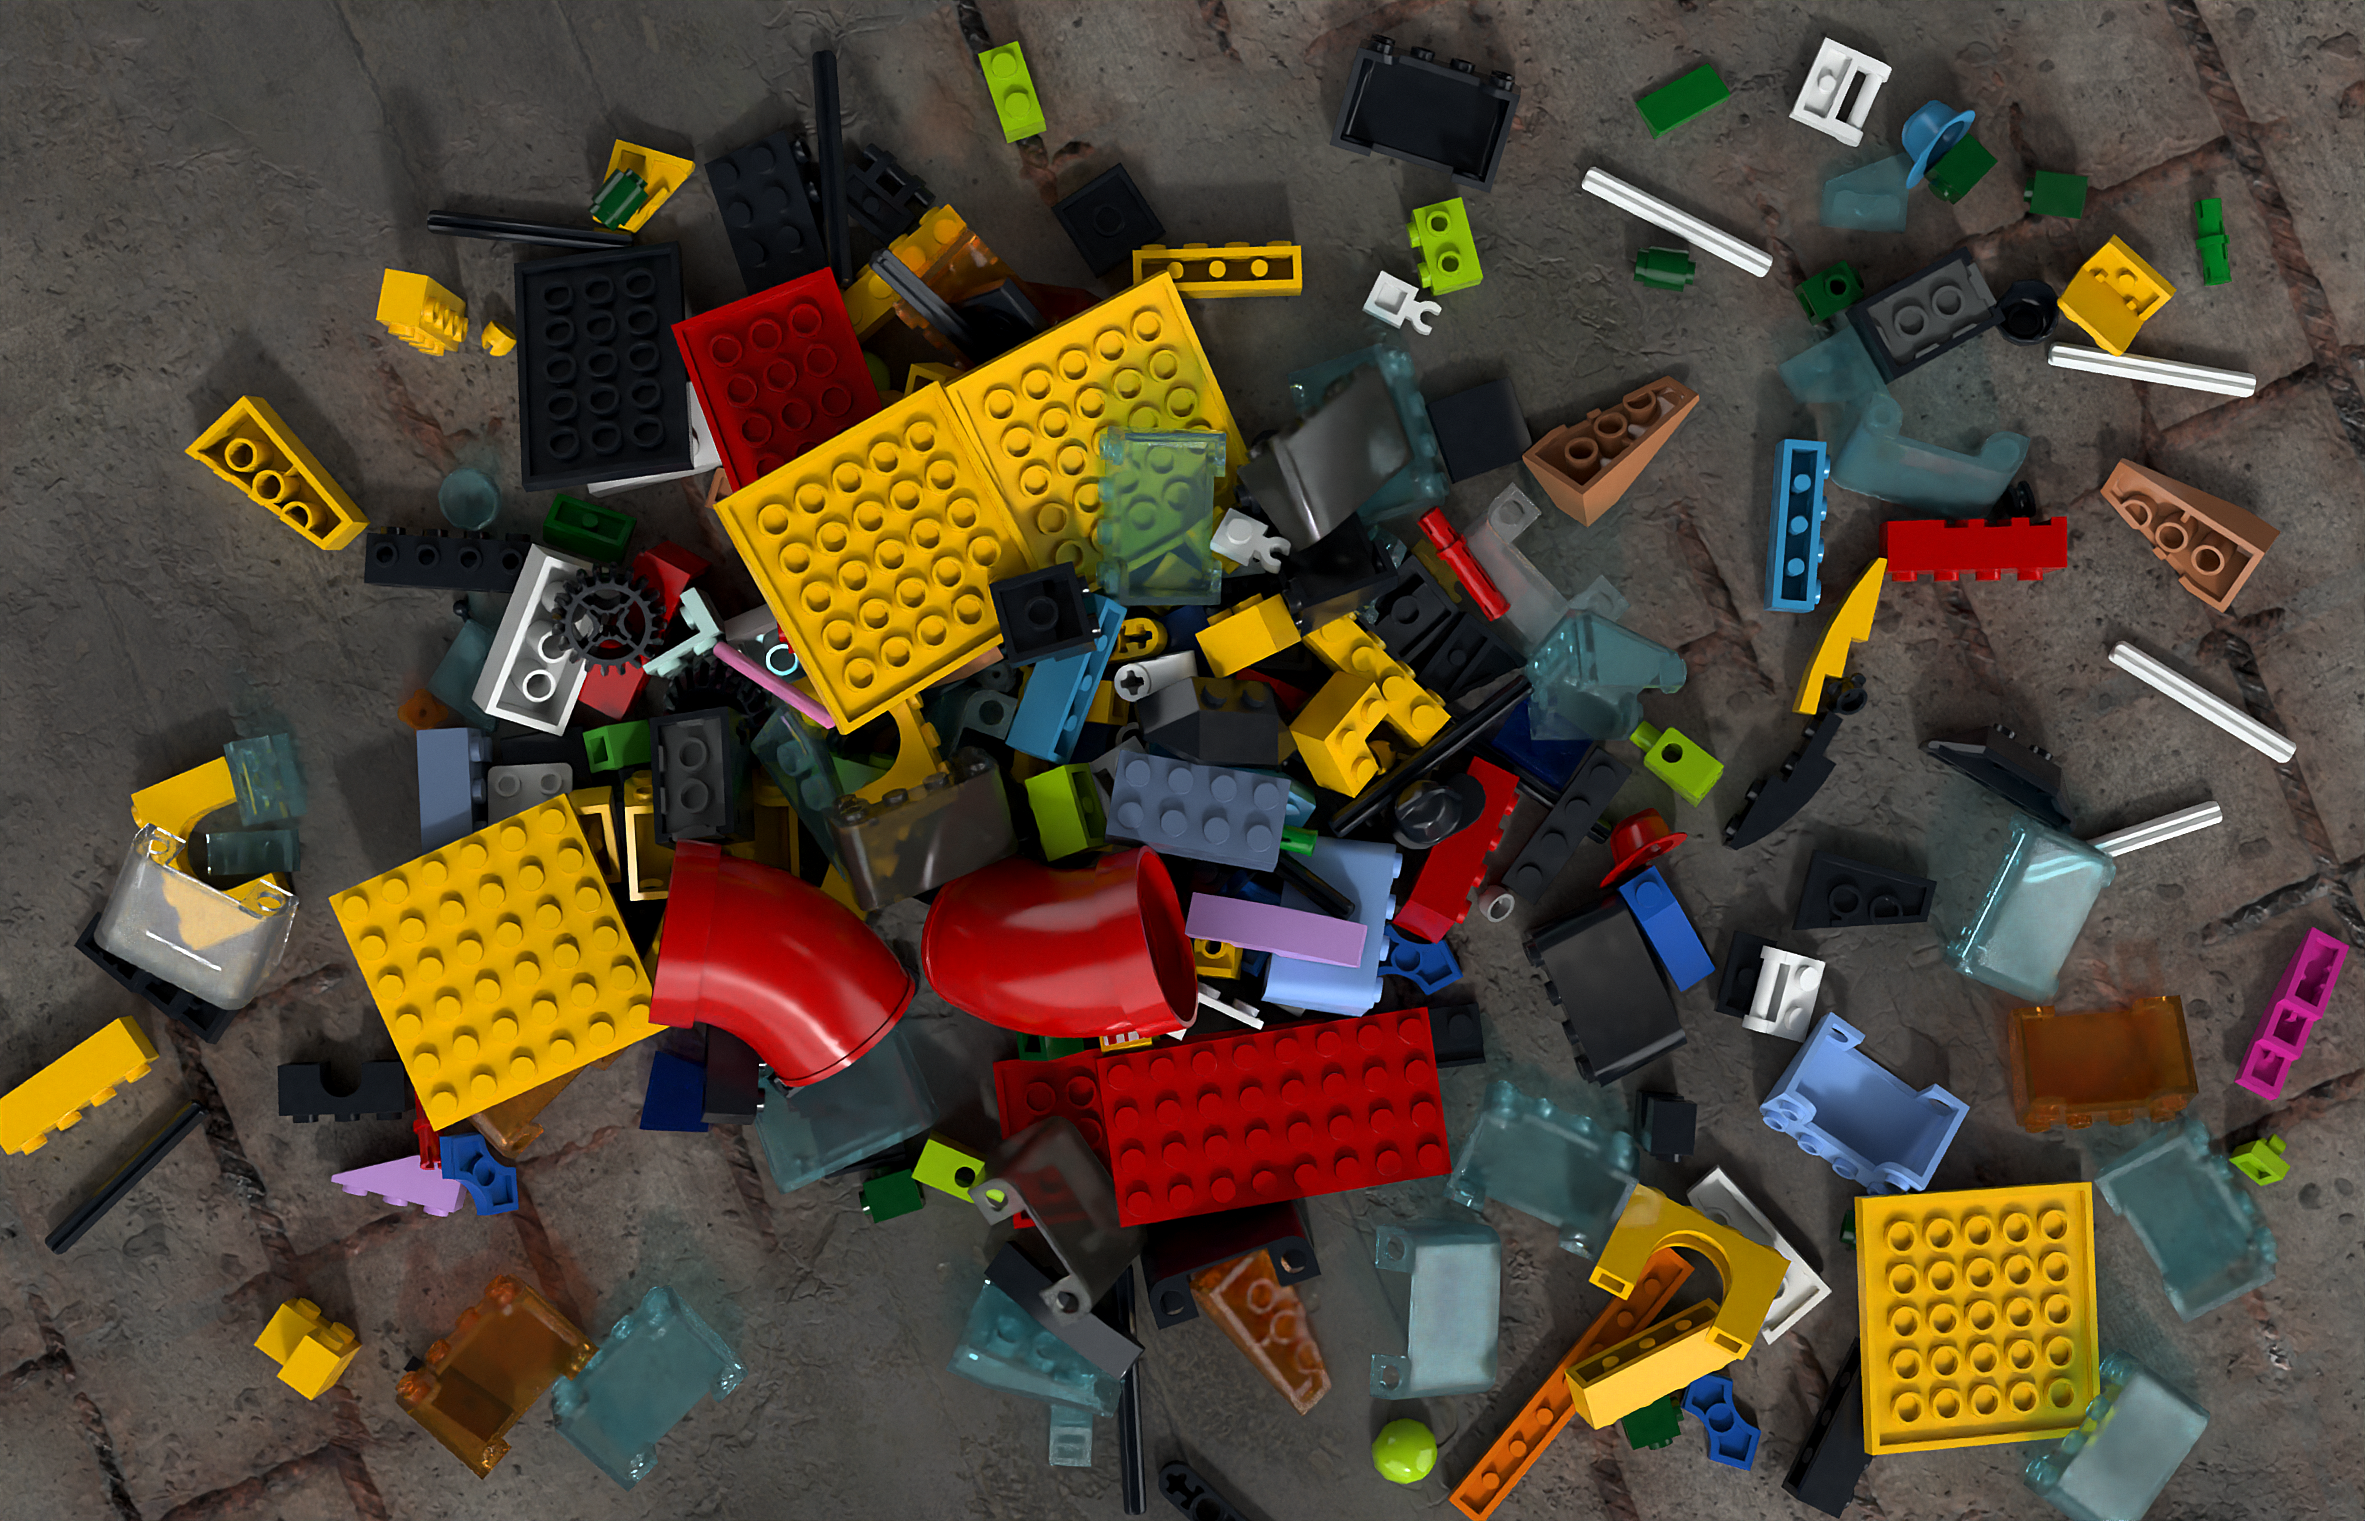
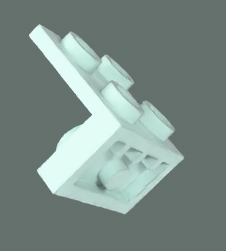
M693 587L679 595L685 604L679 608L683 618L691 630L696 628L700 633L643 665L642 667L646 674L661 678L667 676L668 679L677 676L678 673H681L682 669L688 665V660L695 656L703 655L704 658L713 655L715 645L726 639L724 621L707 592Z

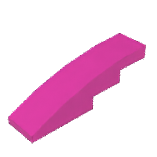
M2314 927L2308 929L2267 1004L2233 1082L2270 1101L2279 1097L2292 1061L2301 1057L2314 1021L2321 1019L2349 945Z

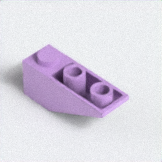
M420 1153L344 1170L332 1175L331 1182L343 1184L342 1191L360 1196H366L368 1191L384 1195L382 1200L386 1203L407 1206L409 1201L424 1205L423 1211L428 1214L447 1217L449 1212L454 1213L461 1209L467 1192V1188L460 1182L453 1179H442V1168H438V1163H434L435 1170L421 1169Z

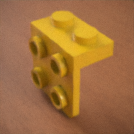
M2113 234L2082 263L2058 298L2057 304L2069 320L2076 322L2094 338L2099 347L2119 357L2126 351L2143 323L2171 299L2177 289L2119 237Z

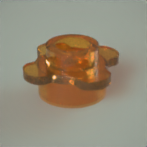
M420 688L414 692L413 698L408 700L405 705L399 707L397 715L400 721L406 722L408 726L414 729V734L416 735V730L432 729L438 722L445 721L448 717V709L444 705H438L432 699V694L428 689ZM424 709L426 711L425 717L419 715L420 710Z

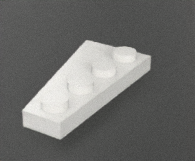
M1718 1164L1686 1191L1692 1206L1700 1210L1706 1218L1721 1226L1728 1225L1736 1228L1745 1238L1759 1245L1771 1246L1778 1250L1782 1257L1791 1261L1760 1328L1768 1345L1774 1342L1832 1292L1829 1284Z

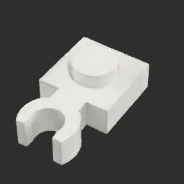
M1381 271L1362 311L1399 329L1404 318L1411 321L1413 328L1418 333L1429 335L1432 328L1421 322L1420 315L1425 311L1439 315L1442 308L1432 301H1423L1421 303L1415 301L1414 298L1419 290L1418 288Z
M1229 508L1211 540L1210 549L1247 567L1254 557L1260 560L1262 567L1266 571L1277 574L1280 571L1281 562L1272 558L1270 553L1277 551L1288 556L1291 544L1281 537H1265L1268 525Z

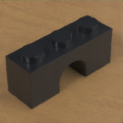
M381 1059L363 1062L361 1084L353 1094L344 1093L334 1085L331 1078L330 1061L289 1062L277 1066L279 1116H293V1123L318 1122L319 1115L334 1114L335 1122L359 1121L360 1114L376 1113V1120L381 1121L402 1119V1112L415 1109L414 1086L401 1059Z
M1637 1090L1633 1140L1644 1147L1643 1151L1649 1152L1650 1156H1655V1160L1681 1162L1682 1155L1694 1156L1697 1103L1691 1100H1684V1096L1679 1093Z

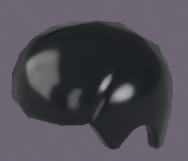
M2038 279L2017 280L2012 283L2010 288L1996 303L1995 309L2000 307L2006 320L1995 327L2004 340L2019 347L2040 344L2055 331L2059 322L2060 307L2057 304L2059 297L2052 286Z

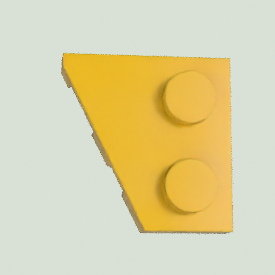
M616 139L604 182L616 168L624 173L629 167L648 184L643 191L649 195L626 225L623 227L620 224L617 228L636 233L691 175L695 169V163ZM593 215L595 222L602 223Z

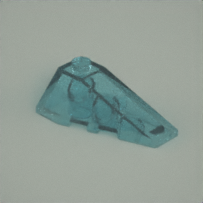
M784 703L777 707L752 741L751 749L846 883L853 879L868 860L861 840L855 838L839 802V799L845 797V793L828 743L822 735L820 728L806 724L798 709L788 703Z
M985 1280L945 1369L985 1388L1111 1418L1115 1412L1125 1383L1124 1379L1118 1381L1055 1336L1015 1303L995 1283Z

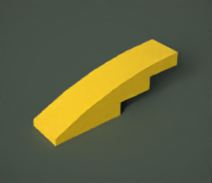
M1878 557L1870 560L1844 593L1824 626L1805 667L1792 712L1807 716L1815 715L1824 677L1830 679L1842 678L1850 641L1857 643L1868 641L1887 559Z

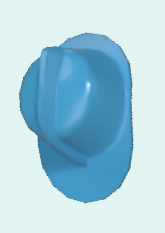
M1932 100L1909 117L1902 131V144L1915 164L1906 181L1907 189H1911L1918 184L1937 160L1964 136L1974 121V110L1968 109L1959 113L1947 104Z

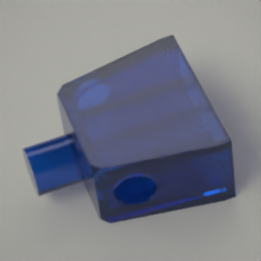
M660 1048L655 1051L639 1129L682 1132H708L713 1129L714 1123L700 1122L703 1062L667 1048Z

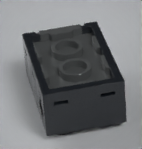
M1966 246L1867 298L1845 312L1848 321L1884 386L2006 320L2000 307L1995 309L1994 304L1997 302L1976 263H1970V260L1973 258Z
M729 706L649 718L655 844L675 851L677 838L721 844V846L755 841L749 716Z

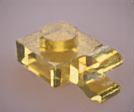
M1421 539L1410 552L1416 556L1450 599L1458 604L1462 598L1454 590L1455 582L1459 581L1457 575L1451 570V567L1445 560H1440L1435 554L1437 549L1432 544V541L1427 544Z

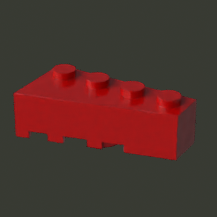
M2067 516L2051 517V519L2041 523H2031L2029 517L1997 520L1996 523H1989V520L1985 518L1956 520L1954 524H1947V520L1887 521L1879 525V557L1887 559L1884 575L1892 574V582L1917 581V574H1933L1934 582L1959 581V574H1975V581L1978 582L2001 581V574H2017V581H2042L2043 574L2067 568Z
M669 540L645 551V553L640 552L631 565L635 568L633 580L636 581L644 574L649 576V583L644 590L658 587L660 589V596L654 602L666 603V612L660 616L667 619V629L658 631L664 636L663 644H650L655 650V655L658 657L663 654L676 633L674 632L675 627L670 624L673 619L677 621L682 614L679 608L685 605L679 595L690 589L696 577L700 575L706 576L712 565L711 562ZM634 601L626 618L633 624V630L640 634L645 625V617L638 603ZM617 613L612 621V625H615L617 622ZM608 639L598 646L615 648L623 646V644L616 640ZM640 655L642 666L652 660ZM626 662V673L624 675L618 674L615 665L609 667V673L604 677L600 672L601 665L594 664L593 670L588 672L577 699L621 722L632 715L653 675L646 674L643 667L635 669L629 662Z
M1477 756L1472 758L1463 773L1475 777L1483 786L1486 795L1483 813L1468 828L1448 837L1437 845L1427 848L1426 855H1428L1426 861L1423 860L1407 891L1411 892V895L1402 907L1397 910L1392 923L1435 944H1438L1455 922L1463 923L1472 904V901L1466 899L1471 886L1479 887L1488 869V865L1482 863L1487 850L1495 851L1504 833V829L1498 827L1503 814L1510 816L1520 797V794L1514 791L1520 777Z

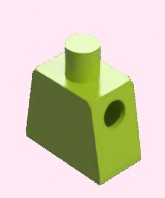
M1644 720L1629 739L1647 753L1644 757L1643 765L1695 808L1723 774V764L1672 726L1662 734ZM1667 751H1675L1680 755L1681 759L1675 763H1668L1662 756Z
M932 1130L911 1176L913 1179L971 1203L975 1202L978 1193L1002 1202L1012 1180L989 1170L992 1163L991 1157ZM961 1167H969L974 1171L975 1176L972 1179L965 1180L959 1176L957 1170Z

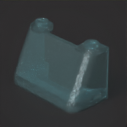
M1866 390L1846 403L1830 457L1829 474L1834 483L1848 490L1954 521L1984 519L1989 515L2024 462L2031 440L2027 436L2001 431L1992 434L1986 439L1978 455L1970 456L1898 435L1903 414L1900 405L1889 396Z
M1569 609L1527 658L1525 676L1535 689L1534 693L1527 698L1531 740L1627 741L1636 730V727L1643 722V706L1641 702H1637V695L1644 688H1661L1665 694L1676 693L1686 680L1687 669L1685 661L1680 659L1676 651L1589 609Z
M2016 810L2007 829L2013 831L2011 837L2013 845L2004 844L2002 851L2005 854L1969 927L1964 925L1960 932L1965 937V940H1960L1959 943L1950 941L1942 960L1952 970L2039 1005L2044 999L2050 1001L2055 995L2060 982L2057 975L2101 888L2106 889L2110 885L2117 867L2112 864L2113 856L2109 852Z
M897 1024L873 1048L855 1062L826 1079L806 1085L789 1099L781 1097L767 1080L770 1075L759 1079L758 1087L765 1088V1106L763 1113H757L754 1124L773 1180L780 1195H783L926 1130L936 1122L941 1114L899 1024Z

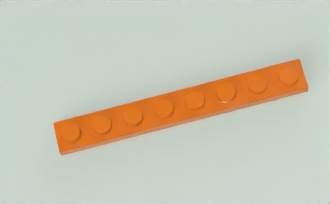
M1670 1247L1663 1248L1650 1256L1627 1301L1616 1295L1612 1297L1448 1494V1500L1471 1520L1486 1521L1576 1413L1564 1370L1645 1330L1695 1268Z

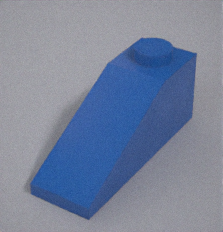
M1645 865L1612 887L1614 891H1618L1622 896L1632 919L1680 992L1716 970L1679 903L1654 865Z

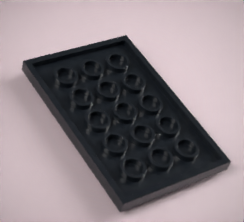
M678 240L514 263L522 486L526 493L694 470L689 373L671 325L686 320L682 249Z

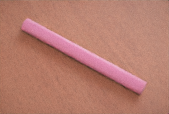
M721 641L715 645L713 650L714 656L827 729L835 726L824 705L727 643Z

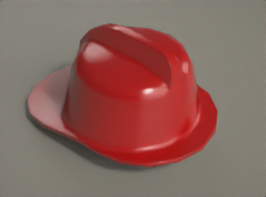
M1647 808L1625 818L1617 824L1612 832L1610 847L1615 868L1603 879L1600 888H1610L1619 883L1650 860L1680 845L1686 840L1688 835L1685 832L1673 833L1654 808Z

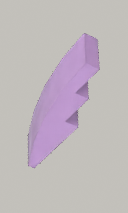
M1193 892L1184 934L1192 938L1230 943L1234 947L1273 952L1280 957L1359 968L1368 927L1364 924L1324 915Z

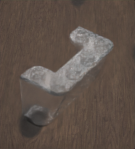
M1512 482L1460 533H1463L1467 539L1466 545L1473 556L1479 561L1501 594L1511 604L1510 609L1504 614L1543 655L1551 660H1566L1613 624L1631 605L1602 575L1585 591L1575 595L1569 602L1511 543L1542 513ZM1513 501L1518 502L1522 506L1524 512L1523 515L1518 506ZM1600 593H1604L1607 596H1609L1612 600V604Z
M148 822L135 835L94 933L96 943L104 950L222 1009L236 1010L243 1008L279 969L299 897L261 879L245 898L239 901L169 866L168 864L184 849L186 841ZM152 840L162 842L168 849L165 851L150 850ZM271 897L279 901L281 906L278 908H267L261 905L258 899Z

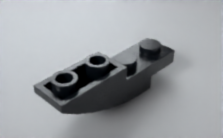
M1831 711L1821 712L1819 717L1816 715L1810 717L1801 732V736L1806 739L1798 752L1792 750L1787 755L1779 771L1784 774L1782 779L1773 774L1764 775L1762 780L1757 777L1753 780L1744 795V799L1748 801L1740 816L1735 813L1723 830L1722 835L1727 837L1722 845L1723 847L1736 851L1757 842L1791 819L1810 801L1837 765L1824 757L1823 754L1843 722V718Z

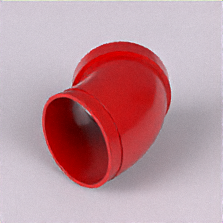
M677 838L648 1023L692 1029L693 1022L697 1021L726 1030L752 1047L766 1064L774 1069L775 1075L784 1085L790 1087L810 1085L836 1074L867 1053L896 1025L911 1003L915 992V980L909 971L900 965L898 957L879 935L846 905L817 886L784 870L755 860L721 853V844Z
M1141 846L1103 856L1098 861L1096 867L1084 869H1056L1044 866L1015 852H990L969 861L958 869L943 885L927 914L922 933L921 958L924 973L930 986L946 1002L993 1025L1025 1034L1058 1038L1112 1036L1134 1031L1142 1037L1149 1038L1190 1028L1194 1025L1197 1017V973L1191 939L1184 934L1186 927L1185 915L1166 866L1156 851L1150 846Z

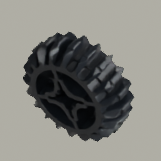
M615 561L610 563L609 572L602 573L600 563H593V576H589L585 570L580 568L576 571L579 584L571 579H566L563 582V588L567 593L555 594L554 602L560 607L551 610L550 618L559 623L552 626V635L563 637L558 643L560 651H567L573 648L569 657V661L572 664L577 663L581 658L586 659L584 671L587 673L593 670L594 664L601 665V675L605 677L609 673V667L616 665L618 674L622 676L626 673V662H629L635 669H639L642 667L640 655L649 659L655 656V650L650 644H663L664 636L658 631L667 629V619L660 616L666 612V603L654 602L660 596V589L658 587L644 590L649 583V576L644 574L636 581L633 580L635 570L633 566L629 565L623 575L617 573L618 564ZM600 590L620 591L616 597L611 599H604L596 593L590 595ZM634 601L638 603L645 617V625L640 634L633 630V624L626 618ZM578 604L586 608L585 614L592 620L588 633L584 637L578 631L573 617L574 610ZM606 613L608 616L609 613H617L616 624L612 625L610 621L609 625H601L602 614ZM608 639H613L623 644V646L615 648H605L598 645Z
M704 658L697 662L695 666L688 664L682 669L681 673L673 677L669 684L670 688L667 689L663 698L665 706L662 716L729 706L749 716L751 758L756 755L757 751L765 748L769 740L768 736L772 735L775 728L774 724L776 721L774 718L777 707L771 705L773 693L762 691L763 687L730 665L724 666L719 658L713 660L711 665Z

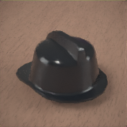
M1448 772L1430 780H1416L1407 784L1400 791L1391 812L1390 828L1393 837L1404 847L1412 850H1423L1437 845L1448 837L1468 828L1479 819L1485 809L1486 795L1483 786L1475 777L1463 772Z

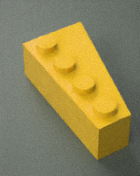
M243 395L184 451L195 460H200L213 469V472L227 482H231L247 493L248 497L260 506H265L280 517V520L323 550H342L371 523L263 397Z

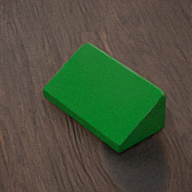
M1707 63L1635 102V106L1655 140L1724 103L1731 94L1726 85Z
M558 493L543 523V540L546 543L603 562L611 563L615 561L618 566H621L625 559L637 518Z

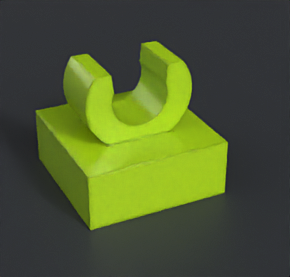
M2275 1133L2271 1134L2268 1140L2261 1137L2259 1140L2236 1147L2228 1159L2260 1186L2283 1180L2291 1167L2279 1157L2285 1150L2287 1143Z

